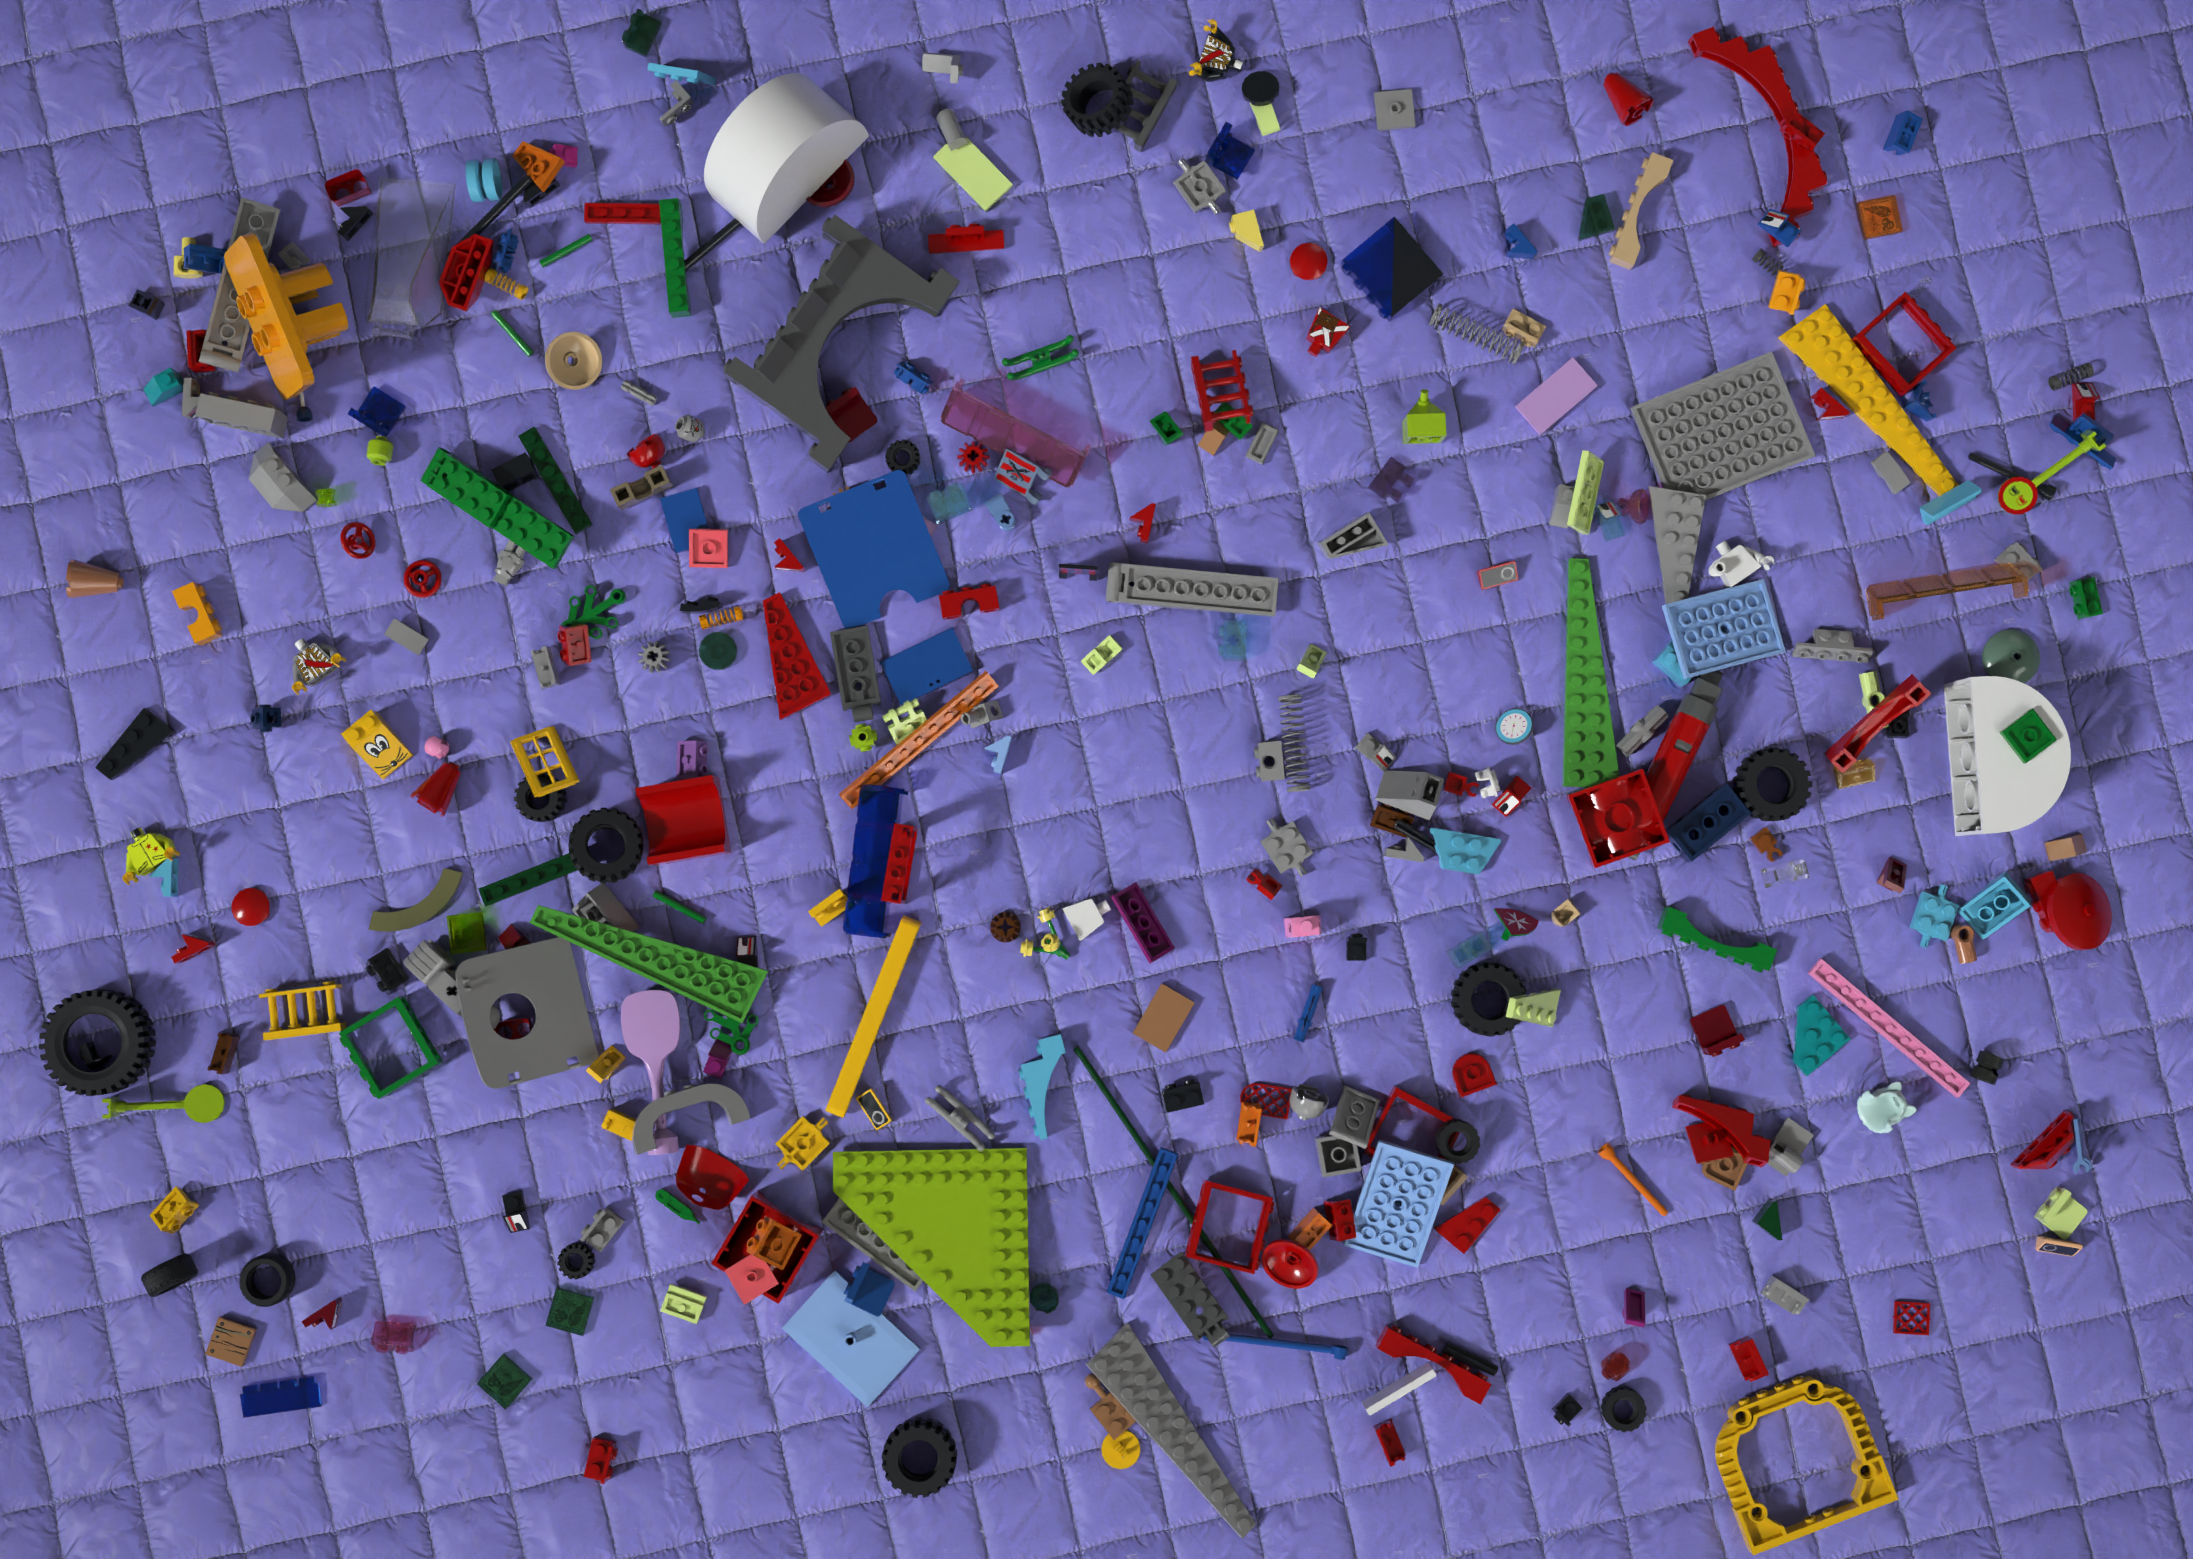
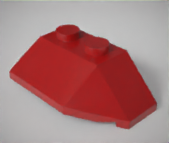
M473 234L470 238L452 247L439 280L440 287L449 306L467 312L478 300L485 282V274L492 264L493 240Z
M2063 1111L2010 1165L2017 1169L2047 1170L2054 1167L2058 1162L2057 1159L2061 1155L2068 1153L2071 1149L2070 1146L2074 1143V1114L2069 1111Z

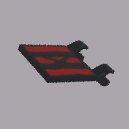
M1059 564V579H1067V573L1090 575V581H1097L1098 566Z

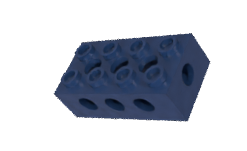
M1727 783L1721 784L1665 830L1670 843L1686 862H1692L1748 817L1751 812ZM1720 806L1724 809L1723 815L1719 813ZM1705 818L1709 820L1708 828L1704 825ZM1690 830L1695 834L1693 840L1689 837Z

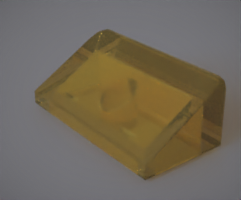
M1870 759L1856 761L1844 773L1835 766L1833 767L1838 789L1876 781L1875 764Z

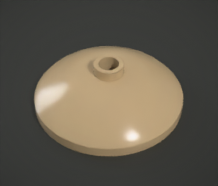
M566 332L555 337L549 344L545 354V366L551 379L559 386L572 390L583 389L591 385L598 378L602 368V354L596 342L586 334ZM569 357H572L573 362L571 364H569L567 361Z

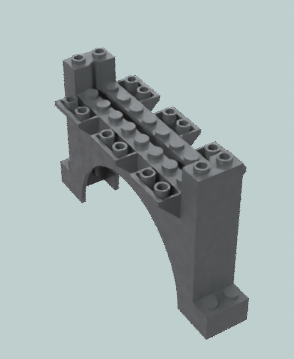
M835 214L832 219L830 217L826 219L822 228V237L835 246L831 252L830 261L828 259L824 261L820 267L819 279H813L809 285L808 292L804 290L799 297L797 308L793 306L786 318V326L781 325L776 332V338H771L765 346V354H760L754 362V369L737 357H734L733 360L729 358L723 367L726 379L817 442L808 451L810 455L809 460L827 473L851 439L829 416L818 388L817 367L819 355L830 333L849 315L877 304L908 305L918 308L935 318L960 282L943 268H940L938 272L934 270L929 280H925Z

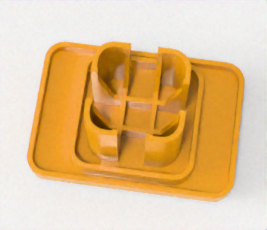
M254 233L241 235L224 254L227 270L238 294L236 297L237 306L242 317L248 319L253 330V345L259 356L264 357L278 393L283 400L297 397L314 383L313 371L306 356L307 346L341 335L340 332L348 329L347 316L341 302L296 316L292 305L319 297L316 289L333 284L324 263L319 262L279 274L274 264L268 263L257 236Z

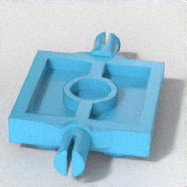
M1940 884L1937 895L1921 892L1909 928L1923 935L1919 945L1923 948H1928L1930 938H1938L1943 941L1948 940L1959 908L1958 904L1950 902L1945 898L1948 886Z

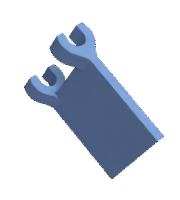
M2075 1117L2073 1122L2078 1159L2073 1165V1171L2078 1173L2080 1165H2084L2085 1171L2089 1172L2092 1169V1163L2084 1154L2080 1117Z

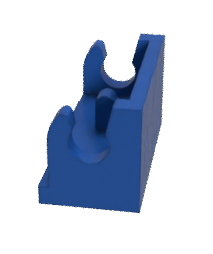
M1908 110L1896 115L1883 150H1896L1895 155L1910 153L1923 118Z
M189 244L184 248V269L222 274L225 262L224 254L228 249Z

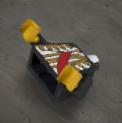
M1209 19L1207 21L1211 27L1206 25L1203 29L1206 32L1211 31V34H1208L1199 62L1190 64L1195 70L1189 71V75L1194 76L1197 74V77L1207 82H1213L1226 78L1229 69L1240 72L1243 61L1233 58L1236 49L1233 43L1217 27V22L1214 19Z

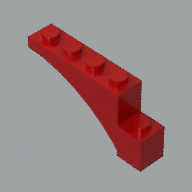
M1687 1094L1678 1095L1673 1100L1672 1108L1689 1113L1720 1132L1742 1156L1743 1163L1763 1167L1768 1163L1771 1140L1765 1139L1762 1135H1752L1754 1113H1750L1743 1108H1730L1727 1104H1714L1707 1099H1694Z

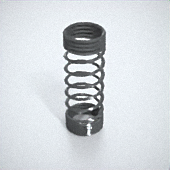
M1762 248L1752 258V260L1755 263H1757L1763 257V259L1759 263V266H1761L1768 259L1763 269H1765L1772 262L1771 266L1767 270L1768 273L1773 267H1775V269L1771 273V276L1775 274L1779 269H1783V265L1777 269L1779 262L1773 265L1775 259L1769 262L1771 256H1768L1765 259L1767 252L1764 251Z
M2085 363L2061 374L2058 373L2048 378V384L2055 391L2062 388V385L2066 387L2067 383L2069 385L2072 382L2076 383V379L2081 381V377L2083 379L2090 378L2094 375L2093 367L2090 363ZM2076 371L2078 372V374H2079V376H2080V380L2078 379V377H2077V375H2076ZM2071 373L2074 375L2075 382L2072 379Z

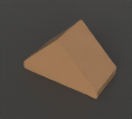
M1216 420V423H1213V431L1205 432L1198 446L1214 456L1230 431Z
M2082 833L2044 843L2049 861L2074 857L2087 852Z

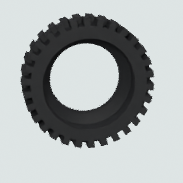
M115 990L82 991L81 993L70 995V998H64L61 1000L63 1004H56L52 1008L56 1012L47 1015L46 1018L51 1021L43 1022L41 1027L47 1029L45 1033H40L39 1039H45V1043L39 1044V1050L45 1049V1054L40 1055L41 1060L48 1061L47 1064L43 1065L45 1070H53L49 1074L51 1079L59 1078L56 1084L66 1086L65 1090L69 1092L76 1091L75 1094L98 1096L115 1093L130 1087L128 1084H134L138 1081L136 1077L144 1075L146 1071L143 1068L149 1067L151 1064L147 1058L153 1057L155 1053L154 1051H149L150 1047L156 1046V1041H150V1036L156 1034L155 1030L149 1031L148 1026L153 1025L152 1020H145L144 1018L149 1015L146 1010L140 1011L139 1009L142 1005L139 1002L133 1003L134 998L124 996L125 993L115 992ZM88 1014H99L109 1018L117 1026L121 1035V1050L117 1059L111 1066L99 1072H88L78 1068L72 1062L67 1048V1037L71 1025L77 1019Z

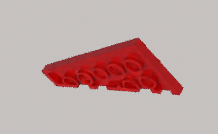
M779 592L763 600L779 719L783 720L832 694L782 594Z

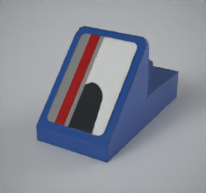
M1769 209L1757 224L1787 248L1801 232V230L1787 221L1790 215Z

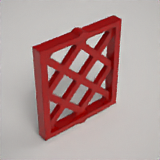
M1894 1301L1893 1333L1929 1336V1322L1931 1320L1930 1303ZM1901 1304H1908L1909 1306L1904 1308ZM1915 1305L1923 1306L1918 1310V1308ZM1898 1306L1903 1310L1899 1315H1897ZM1911 1307L1916 1310L1912 1316L1907 1312ZM1925 1307L1927 1308L1926 1316L1921 1313ZM1905 1313L1909 1317L1906 1322L1900 1318ZM1918 1314L1923 1318L1919 1323L1914 1319ZM1897 1320L1902 1323L1898 1329L1896 1328ZM1911 1320L1916 1325L1912 1329L1907 1326ZM1926 1321V1329L1924 1330L1920 1325ZM1905 1327L1908 1331H1900V1330ZM1917 1328H1919L1922 1332H1914V1331H1915Z

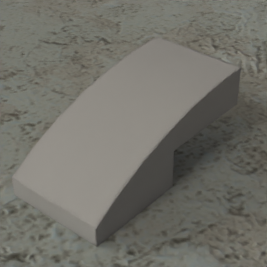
M1884 451L1871 461L1877 475L1884 479L1892 494H1897L1910 484L1901 467L1887 451Z
M395 618L384 633V635L418 656L429 640Z

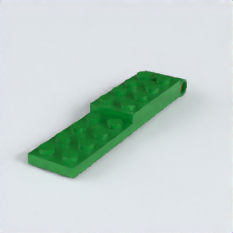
M438 447L420 479L421 482L488 528H493L552 569L557 568L574 538V535L444 448Z

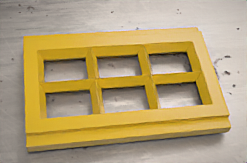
M554 726L543 728L510 741L534 797H541L579 782L578 776ZM547 736L552 748L542 751L537 739ZM533 741L538 753L528 756L523 744ZM554 751L559 763L549 767L544 754ZM540 756L545 768L535 772L530 759ZM561 767L566 779L556 782L551 770ZM547 772L552 784L542 787L537 775Z

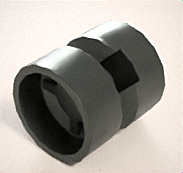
M1980 1050L1976 1059L1978 1065L1973 1067L1970 1076L1995 1085L1999 1076L1997 1070H2001L2005 1059Z

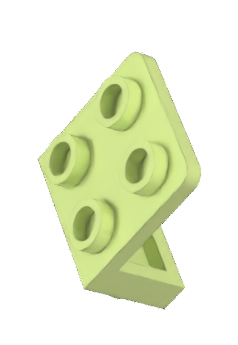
M2057 1186L2050 1193L2044 1204L2039 1207L2034 1217L2061 1239L2067 1240L2086 1216L2087 1209L2071 1197V1192Z

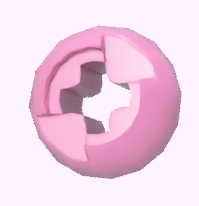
M433 735L426 740L424 749L431 756L442 759L449 752V743Z

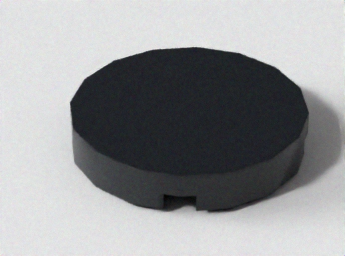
M1266 71L1251 73L1242 83V95L1247 102H1251L1254 106L1271 104L1276 96L1278 97L1279 82L1273 74Z

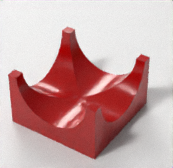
M1643 769L1632 771L1566 795L1582 833L1590 862L1594 868L1670 842Z

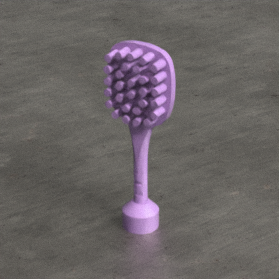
M663 990L641 991L631 994L624 999L621 1007V1027L629 1052L642 1059L645 1063L654 1101L664 1097L663 1072L665 1059L676 1050L681 1033L680 1012L676 998L672 993ZM665 1113L655 1121L653 1137L657 1148L649 1151L648 1155L679 1152L678 1135L667 1129Z

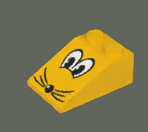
M369 710L341 733L353 750L383 780L413 756L387 722L375 710Z

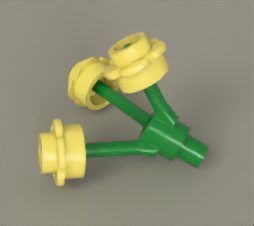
M1050 907L1039 911L1040 915L1037 918H1040L1041 923L1047 921L1052 933L1046 934L1041 940L1043 948L1033 947V941H1029L1028 938L1025 939V942L1021 941L1020 953H1023L1024 957L1032 956V951L1056 954L1065 960L1069 958L1070 953L1062 945L1051 919L1055 918V910H1050Z

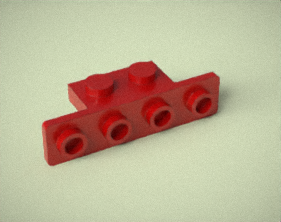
M977 223L969 224V227L951 225L950 228H946V233L928 235L929 253L940 254L1004 249L1003 230L984 231V226H980Z

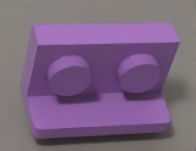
M677 741L676 779L685 780L707 776V742Z

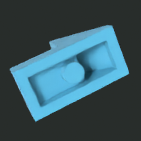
M172 858L173 861L166 859L149 876L163 877L161 883L163 897H178L179 858Z

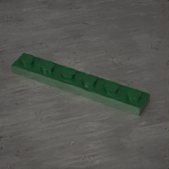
M534 426L518 435L574 533L577 535L593 525L536 427Z
M568 853L481 887L478 890L485 907L576 872L578 869L574 867Z

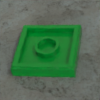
M2033 708L2000 731V734L2023 764L2029 762L2057 740Z

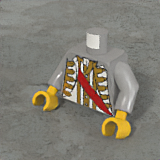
M304 638L298 640L294 644L299 653L293 657L294 684L292 685V690L297 695H299L301 689L306 692L308 690L306 686L313 687L341 667L339 662L341 660L345 662L346 658L335 647L328 644L314 642L308 645Z

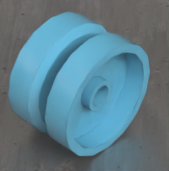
M487 158L484 159L483 163L478 159L468 160L466 162V181L472 202H484L486 196L490 201H500L503 196V186L497 159Z

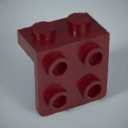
M850 387L841 393V397L837 400L834 398L826 404V410L834 423L851 438L849 442H852L878 422L877 417L863 400L856 387L852 389Z
M1719 1005L1690 1018V1024L1705 1055L1718 1056L1723 1053L1722 1050L1728 1047L1729 1049L1737 1048L1741 1045L1740 1042L1745 1040L1743 1034L1736 1031L1724 1005Z

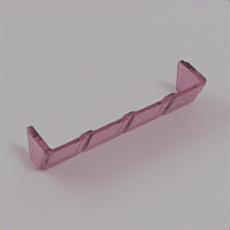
M960 379L959 382L957 381L940 417L943 424L966 436L973 437L977 442L999 453H1004L1006 448L1009 447L1038 465L1050 468L1053 472L1049 479L1066 488L1073 486L1084 467L1091 445L1087 444L1081 452L963 391L962 388L965 380Z

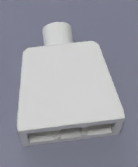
M1092 898L1063 908L1079 941L1102 925L1104 920L1101 915L1111 910L1106 900L1095 905Z

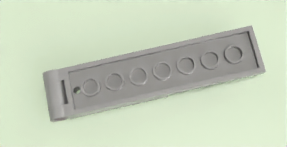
M241 197L228 249L241 235L254 233L268 260L280 209ZM224 262L199 362L238 373L250 330V323L248 319L242 317L236 302L238 294ZM226 342L228 345L223 346L222 343Z
M1111 562L1108 567L1105 601L1194 611L1205 610L1275 617L1279 578ZM1134 583V586L1130 587L1129 584Z

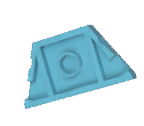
M1430 828V833L1433 834L1436 845L1434 847L1439 855L1438 860L1441 869L1479 875L1501 842V839Z

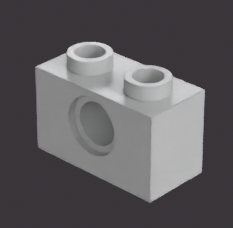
M1281 741L1258 743L1257 747L1254 748L1255 759L1259 761V766L1256 767L1257 778H1260V782L1284 780ZM1265 757L1273 758L1274 765L1272 767H1267L1264 764Z

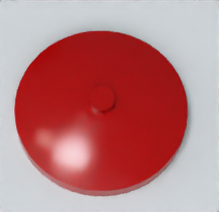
M2082 873L2064 875L2052 885L2047 899V914L2050 925L2059 940L2075 950H2089L2100 946L2106 940L2112 923L2110 902L2101 885L2092 877Z

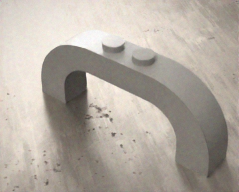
M694 1084L684 1086L683 1091L677 1093L675 1090L665 1092L664 1097L648 1104L640 1112L634 1123L632 1143L635 1154H643L657 1148L653 1137V1125L656 1119L665 1113L700 1102L711 1101L719 1104L724 1109L731 1126L751 1119L748 1108L743 1099L734 1090L720 1084H703L696 1087Z

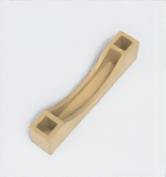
M1654 152L1648 158H1644L1641 168H1643L1642 175L1639 174L1634 184L1637 186L1636 191L1631 193L1628 203H1631L1628 210L1625 209L1621 219L1624 223L1622 227L1619 226L1615 234V238L1618 239L1616 244H1612L1608 255L1611 256L1609 262L1629 270L1634 266L1641 248L1636 229L1640 205L1644 197L1652 189L1665 181L1673 163L1672 159Z

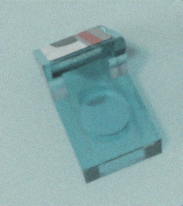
M1610 500L1595 505V511L1605 542L1625 536L1619 518L1622 516V513L1614 501Z

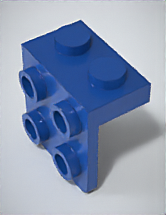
M863 1262L861 1267L857 1265L852 1275L855 1277L853 1284L848 1283L843 1293L847 1295L844 1301L879 1317L891 1295L895 1282L870 1270V1265Z

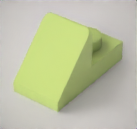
M1310 643L1297 666V670L1314 678L1327 652Z

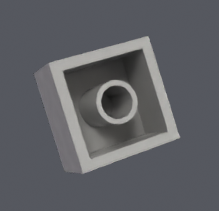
M1330 1134L1314 1137L1322 1177L1361 1171L1357 1145Z

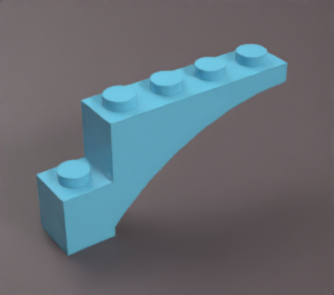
M1061 1033L1039 1039V1044H1036L1038 1055H1042L1043 1058L1022 1063L1021 1068L1018 1069L1020 1079L1025 1080L1026 1087L1023 1090L1025 1098L1030 1099L1031 1106H1028L1030 1117L1035 1118L1036 1125H1033L1036 1137H1040V1140L1048 1138L1045 1123V1099L1048 1083L1060 1056L1066 1053Z

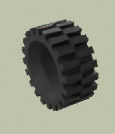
M1097 63L1096 67H1094L1093 64H1088V69L1084 70L1082 67L1078 70L1080 73L1077 76L1075 74L1071 76V83L1066 82L1065 87L1067 91H1062L1064 99L1061 100V104L1064 107V113L1084 135L1087 133L1089 137H1094V133L1097 137H1103V132L1109 135L1112 133V128L1115 127L1118 130L1121 127L1119 125L1121 121L1126 122V113L1131 114L1132 111L1129 105H1133L1134 100L1131 97L1133 93L1117 69L1112 68L1111 65L1105 64L1104 66L1102 63ZM1103 90L1113 91L1112 98L1103 109L1093 114H1086V105L1093 95Z

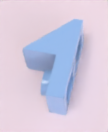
M1006 736L984 748L985 750L998 753V757L994 756L991 765L995 773L1002 774L1012 736Z

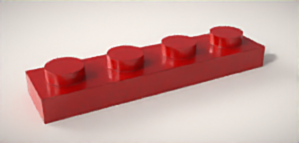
M585 203L584 222L586 224L661 225L660 205Z

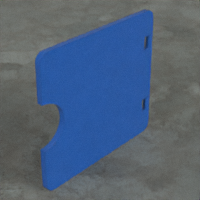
M895 470L799 510V520L842 624L846 629L856 628L881 618L880 602L884 595L892 590L906 591L915 599L916 603H919L949 589V580L906 474L902 470ZM885 480L887 487L876 491L873 485ZM830 503L831 509L821 513L818 507Z

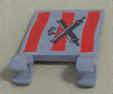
M1007 447L993 479L1026 497L1030 503L1036 505L1041 500L1042 495L1039 492L1030 490L1035 477L1038 474L1041 479L1047 480L1053 471L1048 467L1038 465Z

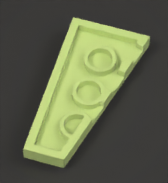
M1554 988L1551 991L1544 990L1541 993L1510 997L1506 1017L1553 1027L1561 990Z

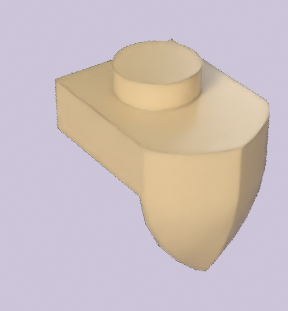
M1568 898L1552 912L1551 917L1555 925L1565 927L1580 915L1581 912Z

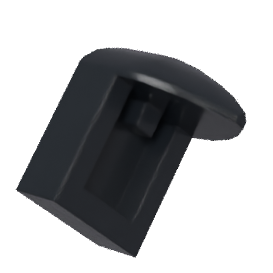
M94 1042L79 1045V1055L90 1070L101 1067L112 1057L111 1054L100 1058Z

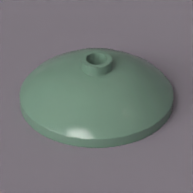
M2007 629L1995 633L1988 639L1982 651V664L1988 676L2006 677L2026 683L2036 674L2039 668L2040 652L2037 644L2028 634L2015 629ZM2014 653L2018 655L2017 660L2014 658Z

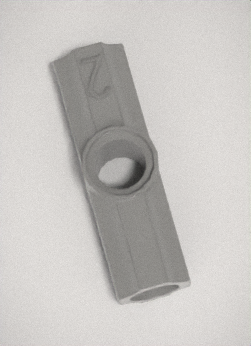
M1656 705L1643 719H1639L1615 746L1622 754L1628 757L1641 743H1645L1669 716L1664 709Z

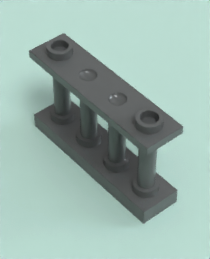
M1137 60L1136 64H1132L1127 72L1129 76L1126 83L1130 87L1136 77L1161 90L1160 93L1162 95L1159 99L1156 98L1154 100L1130 87L1133 93L1132 97L1151 106L1153 111L1150 116H1145L1132 109L1131 114H1127L1142 123L1144 127L1141 132H1135L1120 123L1121 127L1117 131L1132 138L1133 142H1135L1134 149L1142 152L1174 94L1178 81L1170 78L1168 83L1158 81L1140 71L1141 61Z

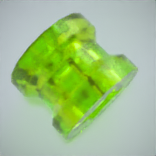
M319 489L315 491L318 497L317 507L336 506L334 489Z

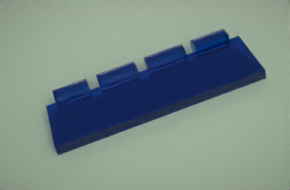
M314 1376L299 1378V1386H297V1379L280 1381V1388H278L277 1381L261 1383L260 1391L258 1384L243 1386V1394H240L243 1418L321 1407L319 1383H315Z

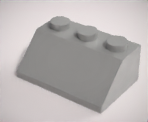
M600 884L589 891L572 909L573 913L577 916L636 932L639 928L636 921L629 915L624 906L605 884Z

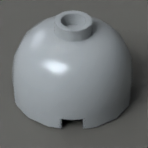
M1298 1084L1296 1088L1294 1085L1290 1095V1106L1300 1119L1317 1118L1325 1112L1328 1106V1095L1324 1093L1322 1096L1318 1093L1319 1089Z

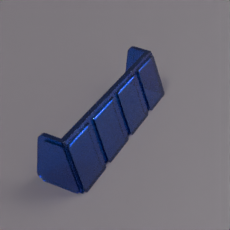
M864 784L860 789L857 809L858 820L855 825L852 850L853 860L850 866L847 891L848 900L846 901L843 930L846 934L878 938L891 937V933L883 932L886 902L881 901L894 823L897 820L899 795H908L909 793L905 789Z

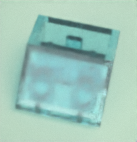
M952 483L947 486L946 490L941 492L940 490H935L929 493V497H927L937 525L972 511L962 483Z

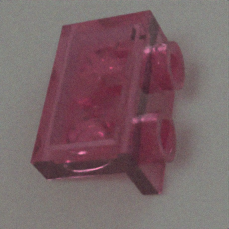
M375 1321L371 1345L377 1352L387 1353L388 1350L399 1354L413 1352L414 1347L412 1343L416 1325L414 1323Z

